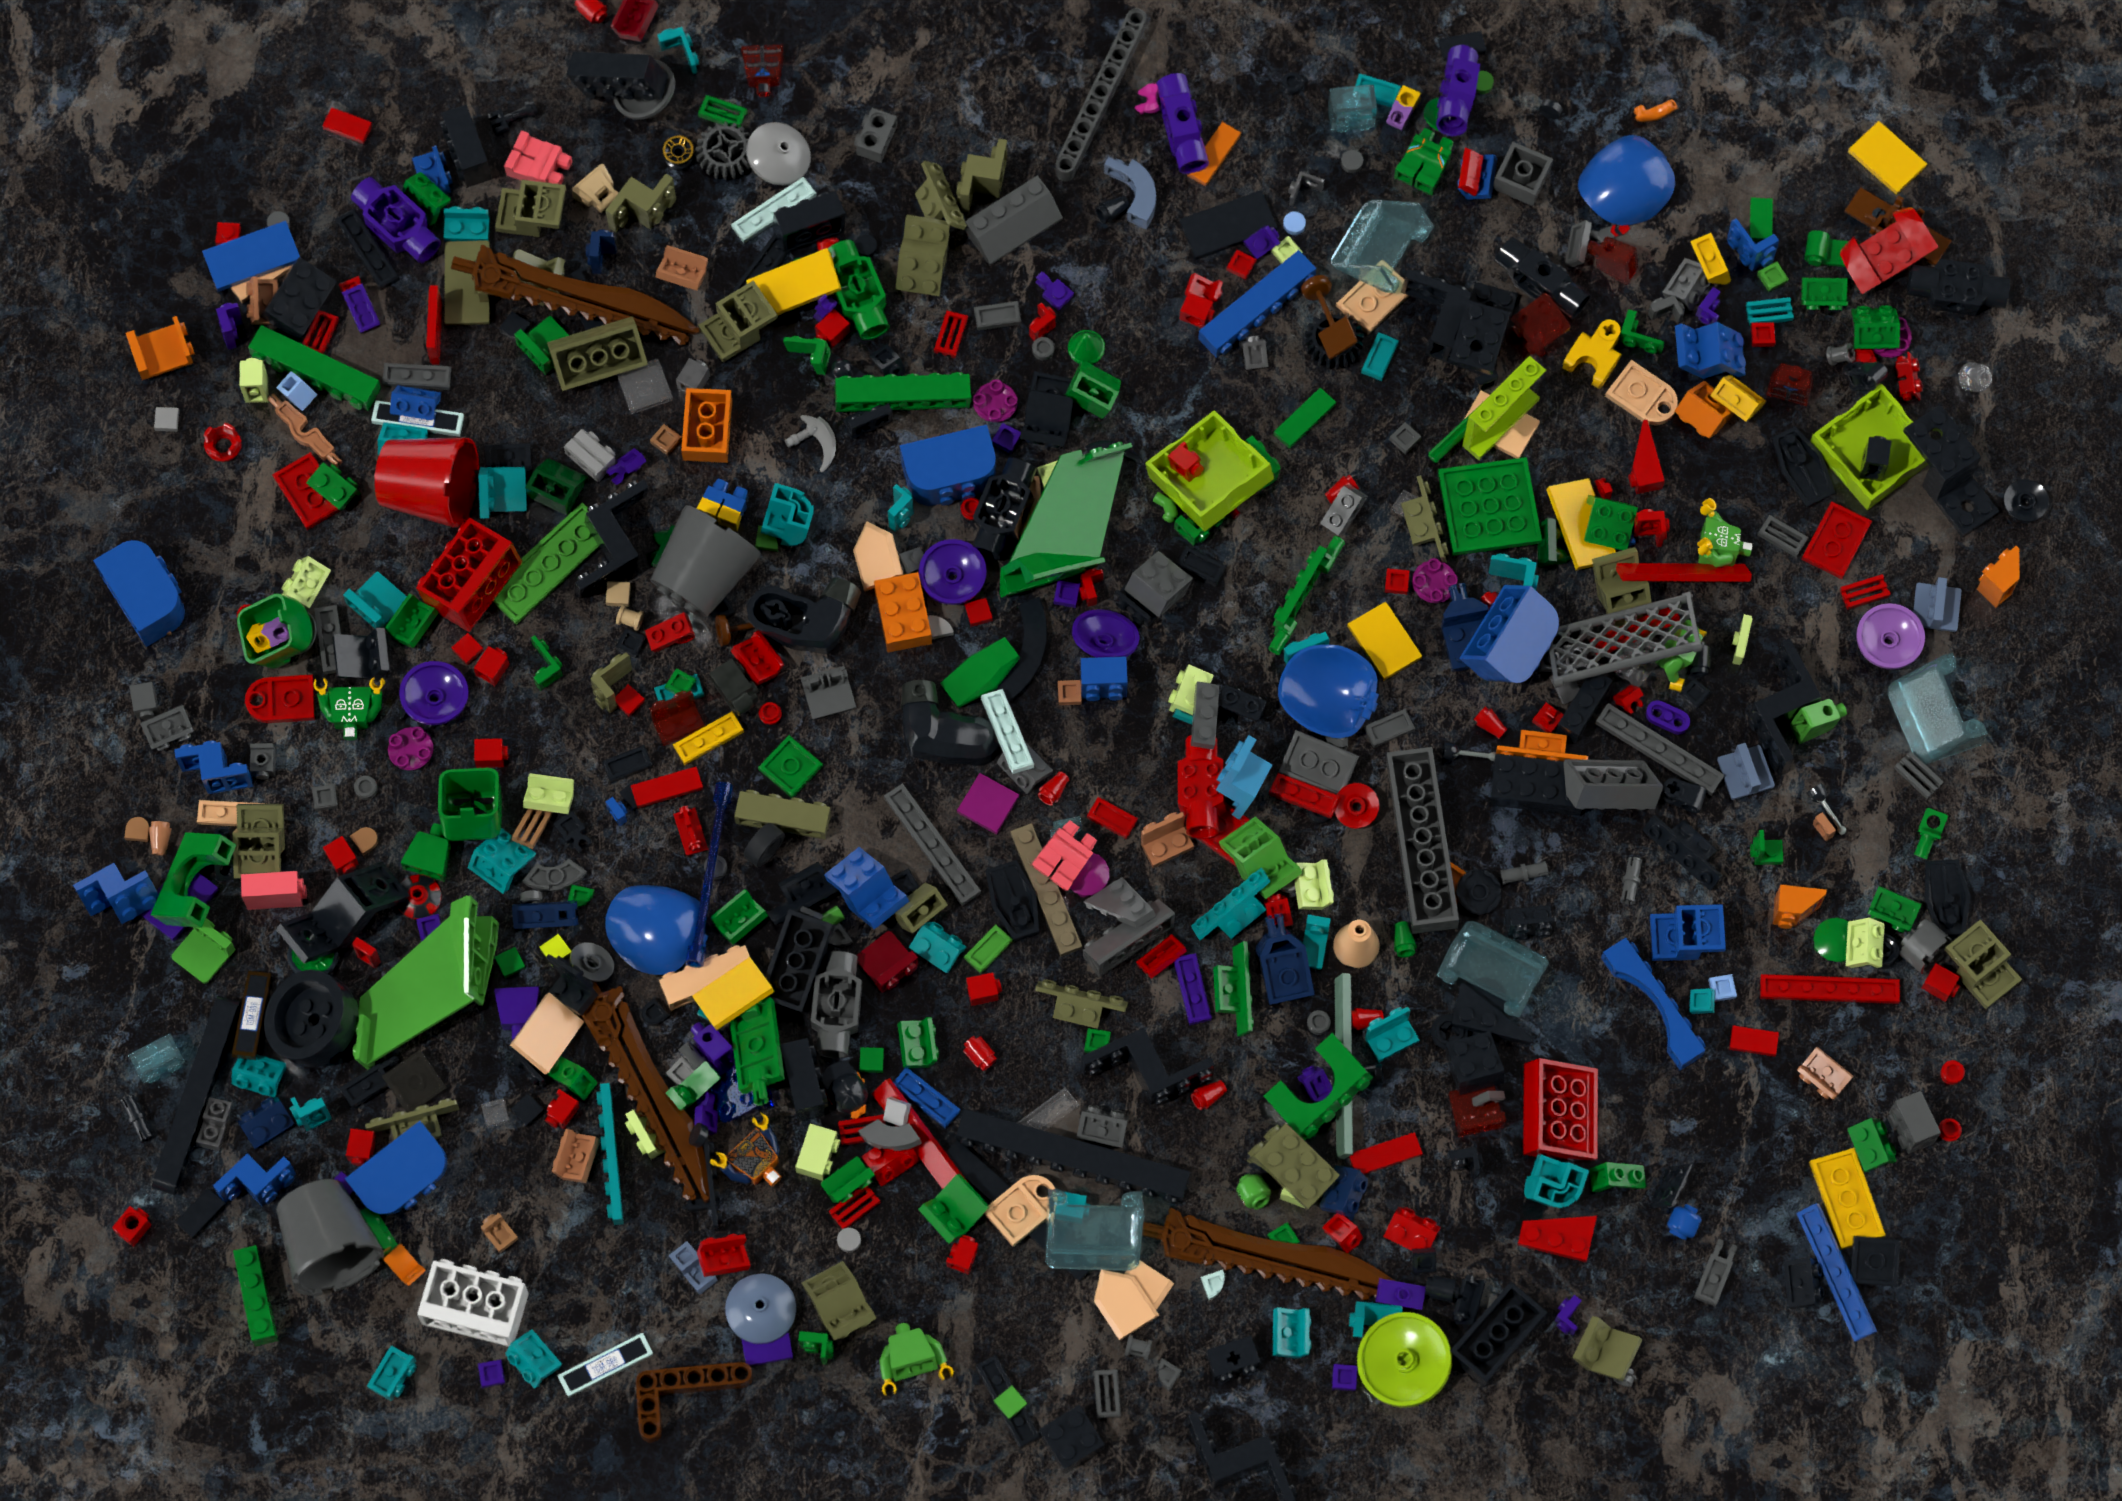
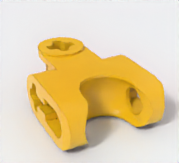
M1605 320L1599 325L1592 337L1582 332L1564 359L1563 369L1572 372L1578 364L1589 363L1596 370L1592 385L1598 389L1602 388L1622 355L1614 350L1619 341V324L1614 320Z

